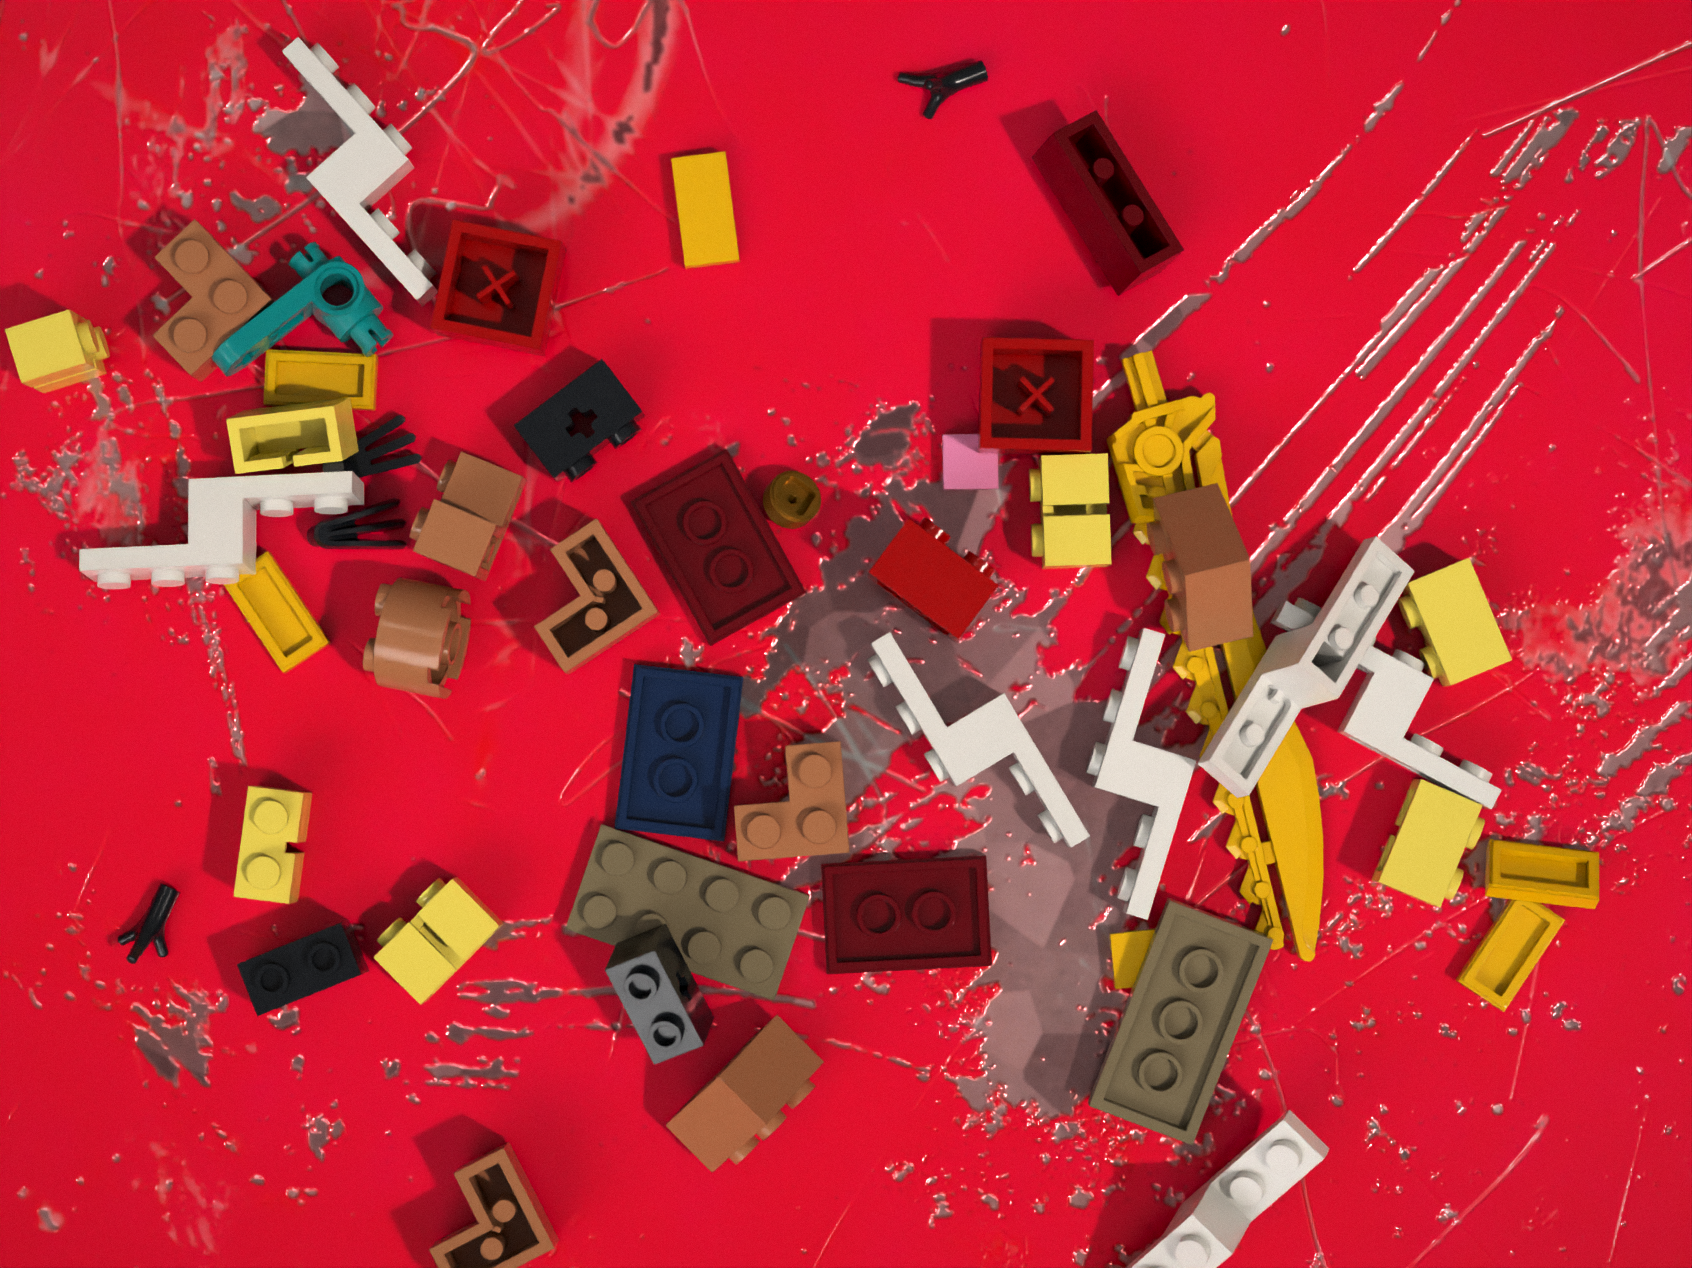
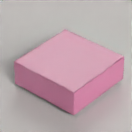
M978 434L942 435L943 490L999 489L998 453H978Z

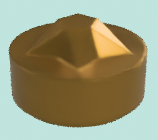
M785 471L776 476L766 487L763 494V505L767 515L777 525L787 529H797L806 525L818 513L821 505V495L817 485L809 476L798 471Z

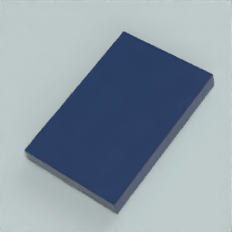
M634 664L615 829L725 841L744 677Z

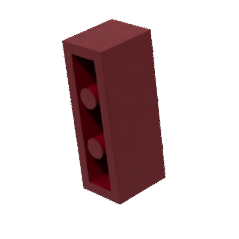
M1097 110L1052 133L1031 157L1118 296L1161 273L1184 251Z

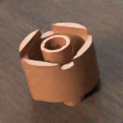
M398 578L393 585L382 583L375 599V615L380 616L376 638H369L363 655V669L374 672L375 681L379 686L442 699L448 698L452 691L444 687L447 678L458 680L468 647L471 619L461 617V603L471 605L468 591L407 578Z

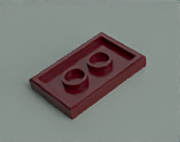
M727 448L630 501L710 646L807 593Z
M986 855L821 863L827 974L992 966Z

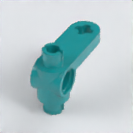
M312 242L304 247L307 252L305 257L299 251L288 263L303 280L225 340L213 353L211 359L226 376H231L253 362L312 315L320 323L329 327L340 342H346L352 338L366 357L377 352L375 347L377 342L381 347L387 344L393 337V333L379 320L378 316L382 312L383 306L365 286L359 271L346 263L341 256L329 260L321 251L320 246L316 242ZM332 285H343L352 292L353 296L346 304L335 306L327 303L323 299L322 294Z

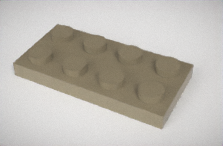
M601 824L565 929L616 946L618 942L666 924L690 972L774 1001L810 895Z
M1168 897L1088 1099V1105L1193 1145L1272 945V937Z

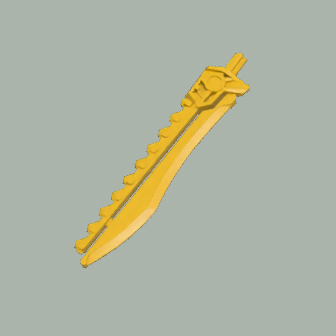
M1152 350L1121 359L1136 412L1129 415L1128 422L1109 436L1106 441L1130 522L1135 524L1132 533L1142 545L1144 543L1150 545L1147 535V523L1154 522L1153 498L1195 488L1189 454L1191 448L1197 452L1194 455L1200 487L1218 483L1232 515L1221 459L1220 440L1207 431L1208 427L1215 420V396L1209 392L1201 398L1190 396L1167 402ZM1163 554L1154 555L1146 574V579L1155 590L1160 588L1168 591L1162 569V562L1165 559ZM1168 591V599H1171L1172 594ZM1164 607L1159 623L1169 635L1173 633L1181 635L1182 638L1172 667L1182 680L1187 678L1195 682V688L1186 713L1195 724L1199 722L1207 725L1209 729L1199 758H1201L1229 713L1213 647L1189 652L1181 631H1171ZM1253 608V636L1221 644L1234 701L1239 697L1267 651ZM1294 721L1255 785L1269 841L1262 843L1260 841L1249 795L1237 798L1219 783L1212 802L1222 814L1226 812L1235 817L1226 848L1235 859L1240 857L1248 860L1249 865L1239 892L1249 904L1253 902L1262 907L1255 931L1272 937L1273 942L1270 949L1277 950L1284 947V932L1267 869L1268 864L1275 863L1297 955L1301 960L1310 962L1316 955L1315 948L1320 922L1323 890V829L1313 758Z

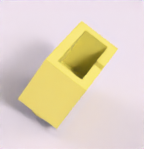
M70 309L5 329L21 383L31 388L33 387L42 393L107 374L103 359L109 358L110 353L101 327L93 328L89 320Z
M350 397L244 410L226 419L235 474L285 468L293 462L294 467L338 462L347 459L359 451Z
M1108 453L1041 455L1039 458V469H1029L1030 502H1040L1041 524H1031L1032 557H1042V569L1110 566L1112 564L1110 514H1107L1106 504H1109Z
M1470 558L1460 560L1407 583L1403 590L1404 596L1398 598L1400 611L1410 629L1418 627V630L1421 631L1425 640L1423 641L1425 647L1419 649L1421 661L1425 663L1424 668L1428 676L1434 679L1439 678L1442 687L1451 686L1512 660Z
M1413 779L1395 821V825L1399 826L1397 835L1389 836L1371 880L1432 906L1441 907L1444 898L1451 901L1463 878L1464 870L1457 868L1464 849L1467 847L1472 850L1482 833L1485 819L1478 817L1483 805L1425 780Z
M248 786L233 897L285 904L298 902L304 852H286L287 842H306L312 792L265 786Z
M458 877L452 878L447 884L438 878L416 900L422 907L417 915L408 923L399 917L376 940L383 948L373 958L420 1005L425 1003L504 924Z

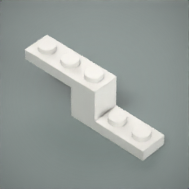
M297 37L282 51L283 54L355 133L306 178L423 307L438 293V290L429 281L437 273L416 249L406 256L395 244L393 239L400 232L379 208L371 215L367 213V210L415 168L405 156L412 149V146L391 123L384 130L377 125L369 116L376 108L375 105L355 83L347 89L340 84L332 75L339 68L338 64L318 42L309 49Z
M353 471L188 479V544L79 549V571L94 582H97V586L103 589H126L131 587V580L151 579V584L155 586L176 587L184 585L185 578L205 577V581L212 584H234L239 582V574H256V510H260L261 515L268 517L293 515L294 508L314 507V511L320 514H343L348 512L349 505H364V483Z
M1377 536L1363 540L1313 624L1275 636L1197 764L1235 797L1240 798L1250 795L1300 710L1340 697L1415 571Z
M1298 597L1295 605L1288 601L1280 603L1270 623L1289 632L1313 624L1322 608ZM1375 637L1357 669L1367 673L1337 732L1446 790L1482 804V809H1492L1502 789L1489 783L1493 775L1491 772L1465 759L1462 760L1459 767L1440 757L1444 749L1443 747L1414 733L1410 741L1403 738L1434 678L1422 673L1425 663L1414 656L1398 649L1395 650L1393 656H1390L1373 647L1377 639Z
M1143 628L1140 629L1137 639L1128 636L1125 642L1118 668L1127 670L1122 690L1112 689L1109 694L1102 720L1111 723L1105 744L1095 742L1086 773L1095 776L1092 784L1094 788L1154 806L1152 816L1145 814L1141 816L1133 846L1142 849L1136 868H1125L1117 894V899L1125 901L1123 912L1148 920L1196 760L1133 741L1165 637L1163 633Z
M889 632L871 643V647L876 654L867 660L882 686L886 687L893 682L904 702L895 707L912 735L922 730L932 747L931 750L924 753V756L940 782L950 777L953 784L958 786L1001 759L1013 754L1017 763L1010 766L1009 769L1023 793L1028 795L1035 791L1046 809L1037 816L1052 841L1056 843L1063 838L1068 847H1073L1090 837L1005 693L947 727L892 634Z
M1289 1109L1186 1199L1177 1210L1164 1234L1126 1268H1217L1234 1253L1251 1221L1325 1158L1330 1148Z

